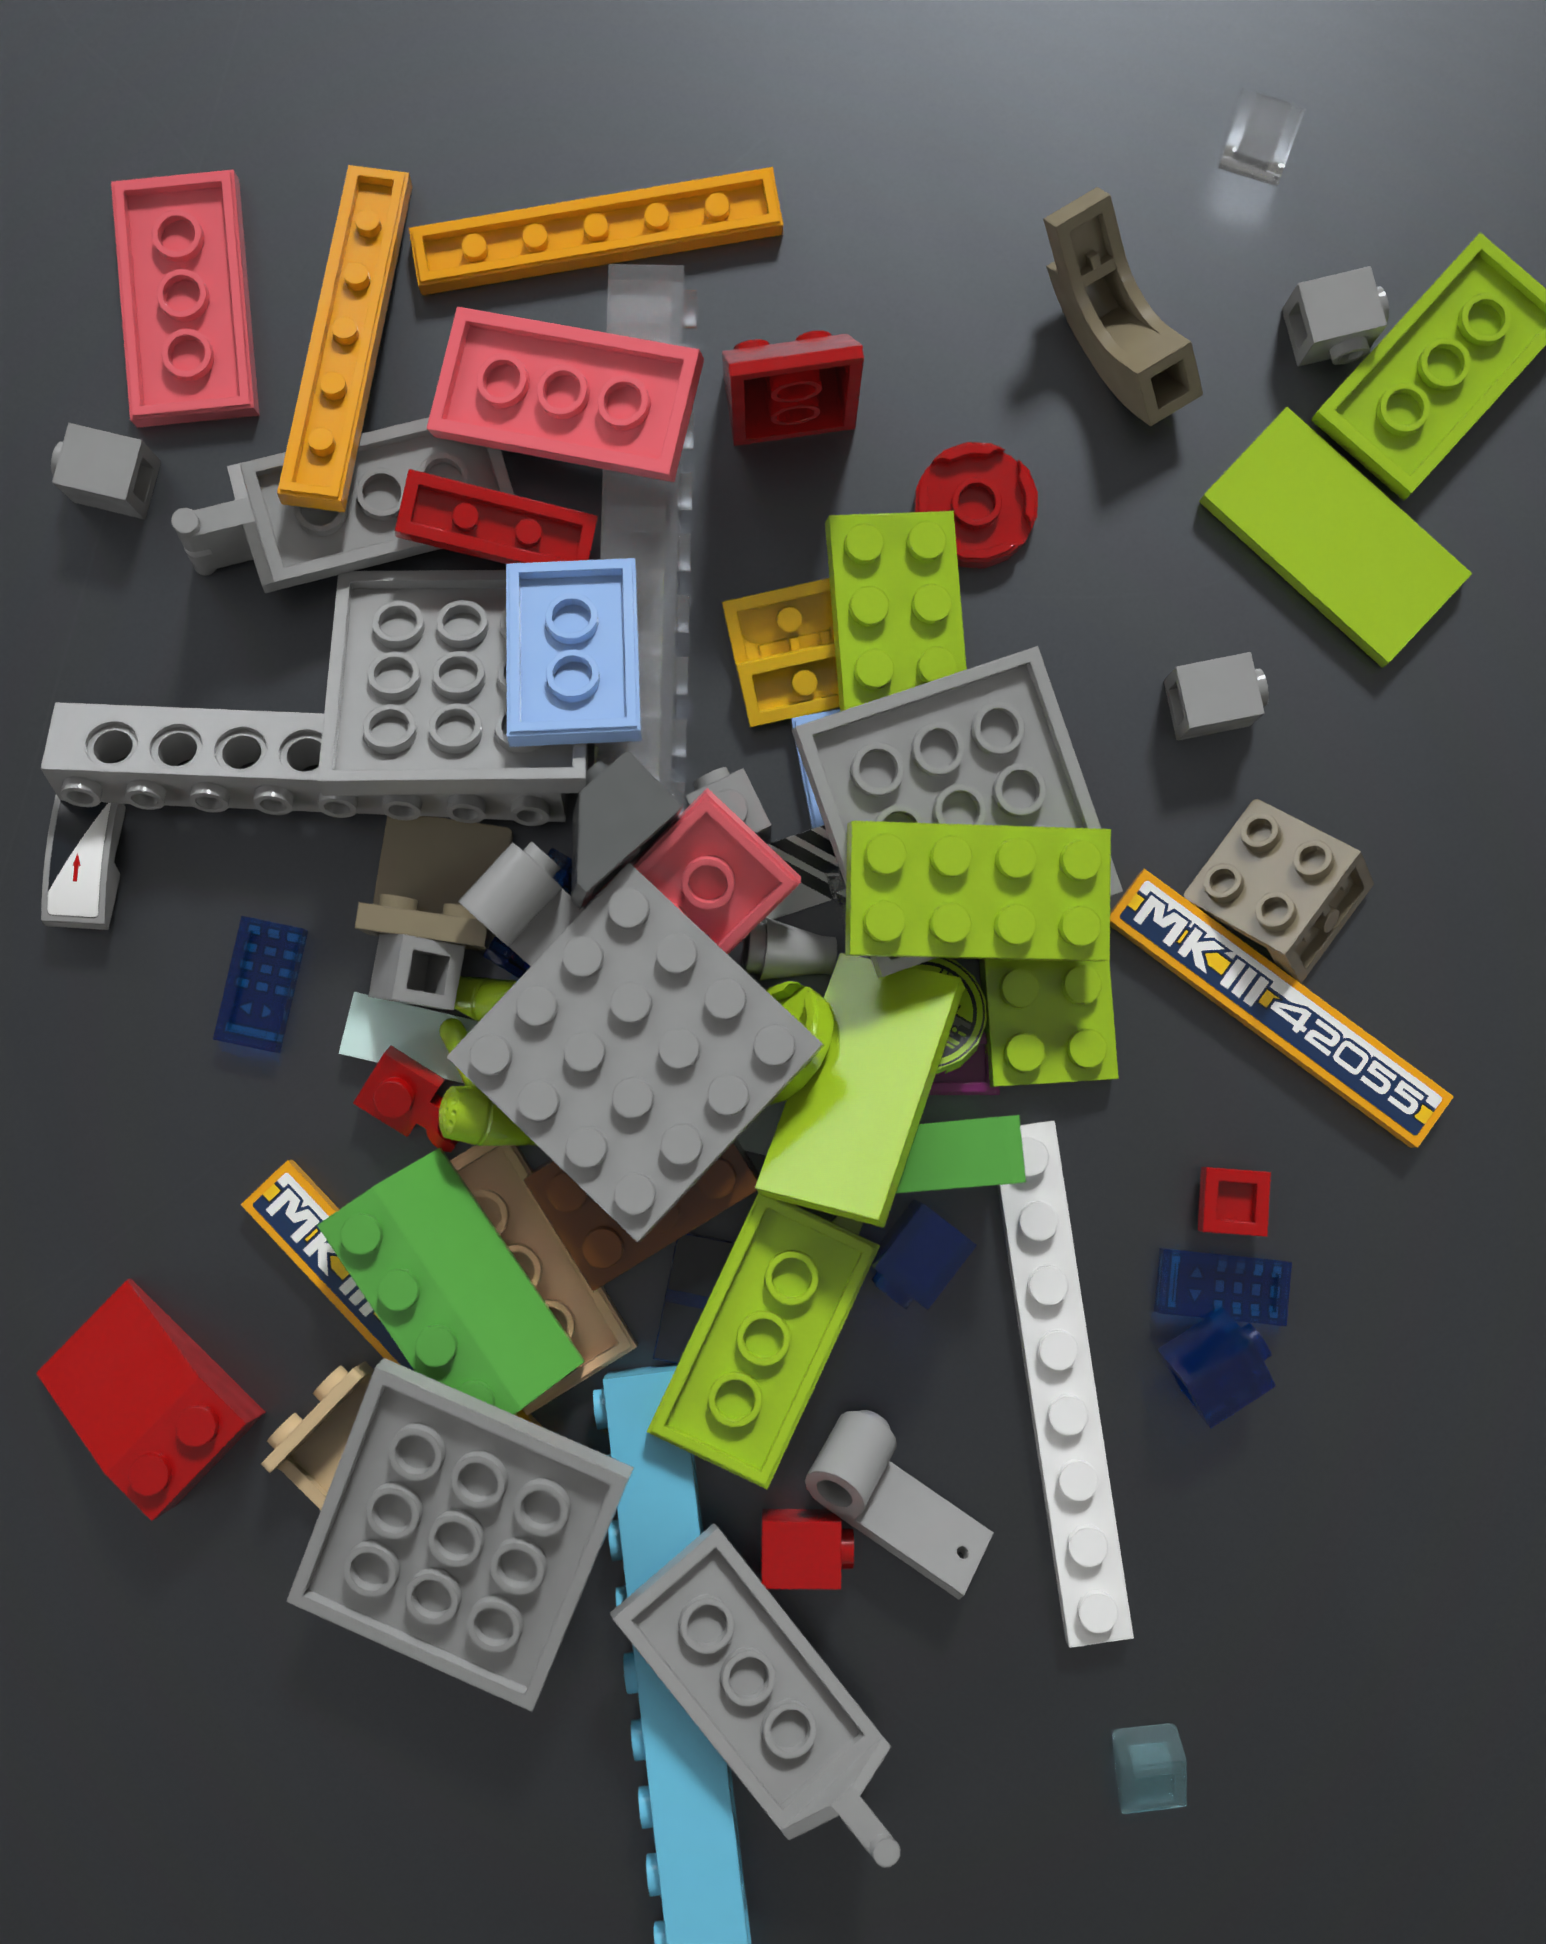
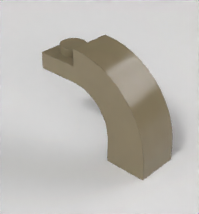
M1096 187L1045 217L1043 221L1055 260L1046 267L1056 297L1077 341L1113 394L1132 413L1149 426L1154 425L1202 396L1203 390L1192 342L1170 328L1157 316L1144 298L1132 275L1125 255L1111 195Z

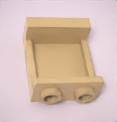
M366 1361L349 1372L342 1365L336 1368L313 1392V1395L320 1403L304 1419L296 1412L292 1414L267 1440L274 1450L261 1465L269 1473L276 1469L282 1471L320 1510L324 1504L374 1369Z

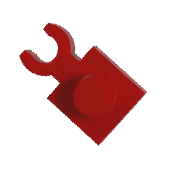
M390 1045L380 1058L353 1104L406 1137L409 1136L416 1124H419L426 1129L430 1142L435 1147L442 1148L445 1152H452L458 1141L444 1138L439 1126V1108L442 1097L436 1093L445 1079Z

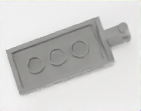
M429 417L361 434L345 512L281 504L277 491L286 452L227 466L235 500L197 510L180 508L172 515L171 522L197 573L210 575L217 568L254 560L265 593L442 549L395 536V527L408 470L412 469L514 495L501 450L435 438L426 429Z
M713 1523L610 1612L612 1619L788 1841L840 1816L878 1865L882 1867L893 1866L900 1857L899 1845L860 1797L891 1746L732 1544Z

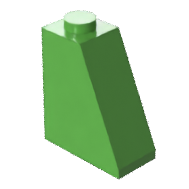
M1019 1115L919 1124L896 1193L1025 1183L1026 1176Z

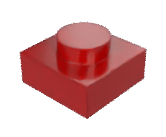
M1201 1167L1197 1231L1267 1237L1271 1172Z

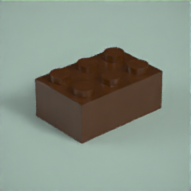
M736 1139L640 1242H637L552 1159L532 1170L523 1181L594 1292L757 1191L755 1186L760 1174Z

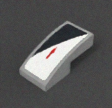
M55 796L47 837L42 882L41 921L45 926L109 929L121 876L114 863L126 811L124 804L100 802L94 807H80L66 801H60L58 796Z

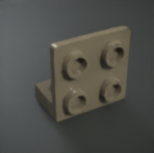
M1255 799L1249 804L1184 892V898L1212 918L1266 947L1276 966L1302 984L1370 891L1374 882L1360 850L1259 799Z
M387 816L373 904L359 902L355 928L370 936L379 937V934H405L465 946L466 950L495 954L490 948L498 937L458 901L513 842L514 834L512 830L508 827L481 823H462L440 817L419 816L417 819L405 821Z

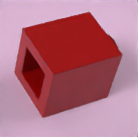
M762 1509V1584L765 1588L841 1590V1569H854V1530L842 1528L841 1518L828 1509Z

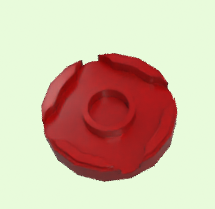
M965 442L943 450L932 460L931 465L925 469L915 490L914 512H954L958 567L987 568L1007 561L1025 544L1037 518L1038 491L1030 470L1019 459L1016 461L1011 455L1004 453L1005 449L992 443Z

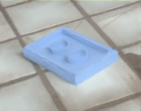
M635 558L506 564L507 739L510 747L642 741L637 569Z

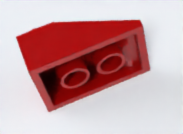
M818 330L801 334L795 341L770 344L766 340L753 339L737 344L733 350L722 351L723 376L734 446L856 428L864 353L862 344L850 335L832 336L830 332Z
M127 1279L36 1372L104 1474L151 1521L174 1508L266 1413L132 1279Z

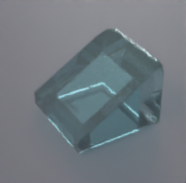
M1166 1723L1114 1730L1113 1751L1122 1814L1186 1807L1187 1759L1177 1727L1174 1724Z

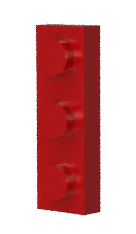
M409 469L395 527V536L503 564L589 560L598 516Z

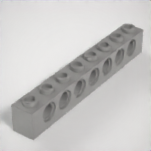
M55 702L40 768L60 801H66L80 807H94L100 802L131 804L146 810H156L167 805L191 806L206 812H223L228 808L258 809L271 815H285L291 811L322 812L337 818L351 817L356 813L381 814L405 821L417 819L419 816L450 817L462 823H476L483 819L514 820L528 826H538L547 822H566L568 793L322 796L317 782L319 767L312 771H302L309 766L319 765L324 720L323 713ZM126 757L124 760L115 763L117 760ZM191 760L184 765L177 766L179 763L183 761ZM256 762L248 768L239 769L247 763Z

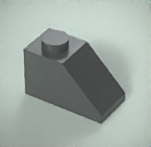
M629 750L612 764L606 758H602L586 772V786L579 792L573 811L571 901L579 909L603 890L628 863L632 864L678 818L683 808Z

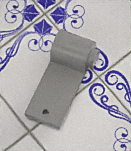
M512 842L458 901L530 966L539 959L585 910L583 907L579 909L571 901V896L553 879L554 875L561 868L533 842H530L523 851Z
M869 1410L847 1411L841 1414L806 1476L805 1484L807 1490L822 1506L959 1600L965 1595L994 1532L890 1462L897 1447V1442L889 1424L883 1417ZM959 1552L962 1553L963 1559L958 1556Z

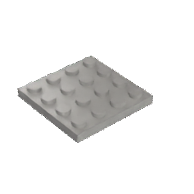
M506 570L351 571L338 575L317 779L322 796L579 793L586 786L588 744L509 746L507 739Z
M1038 646L796 726L792 730L845 885L847 823L850 821L1101 829ZM1112 858L1110 896L1123 892ZM870 956L878 978L934 959L925 957Z
M628 863L446 1057L637 1242H640L824 1045L634 866Z
M383 1358L372 1374L286 1602L532 1712L634 1467Z

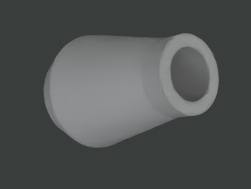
M765 918L743 939L742 969L747 973L756 974L758 981L811 974L832 975L836 965L837 940L836 937L822 936Z

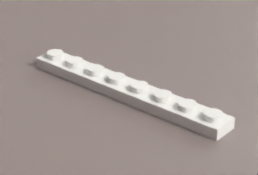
M1055 1121L1020 1125L1026 1182L997 1185L1065 1641L1069 1648L1133 1639Z

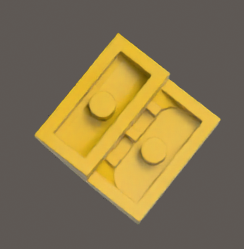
M829 577L721 601L750 727L840 707Z

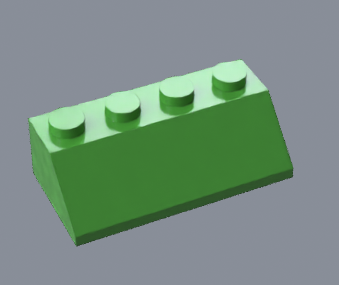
M442 1148L434 1150L371 1187L317 1225L415 1372L514 1415L585 1362Z

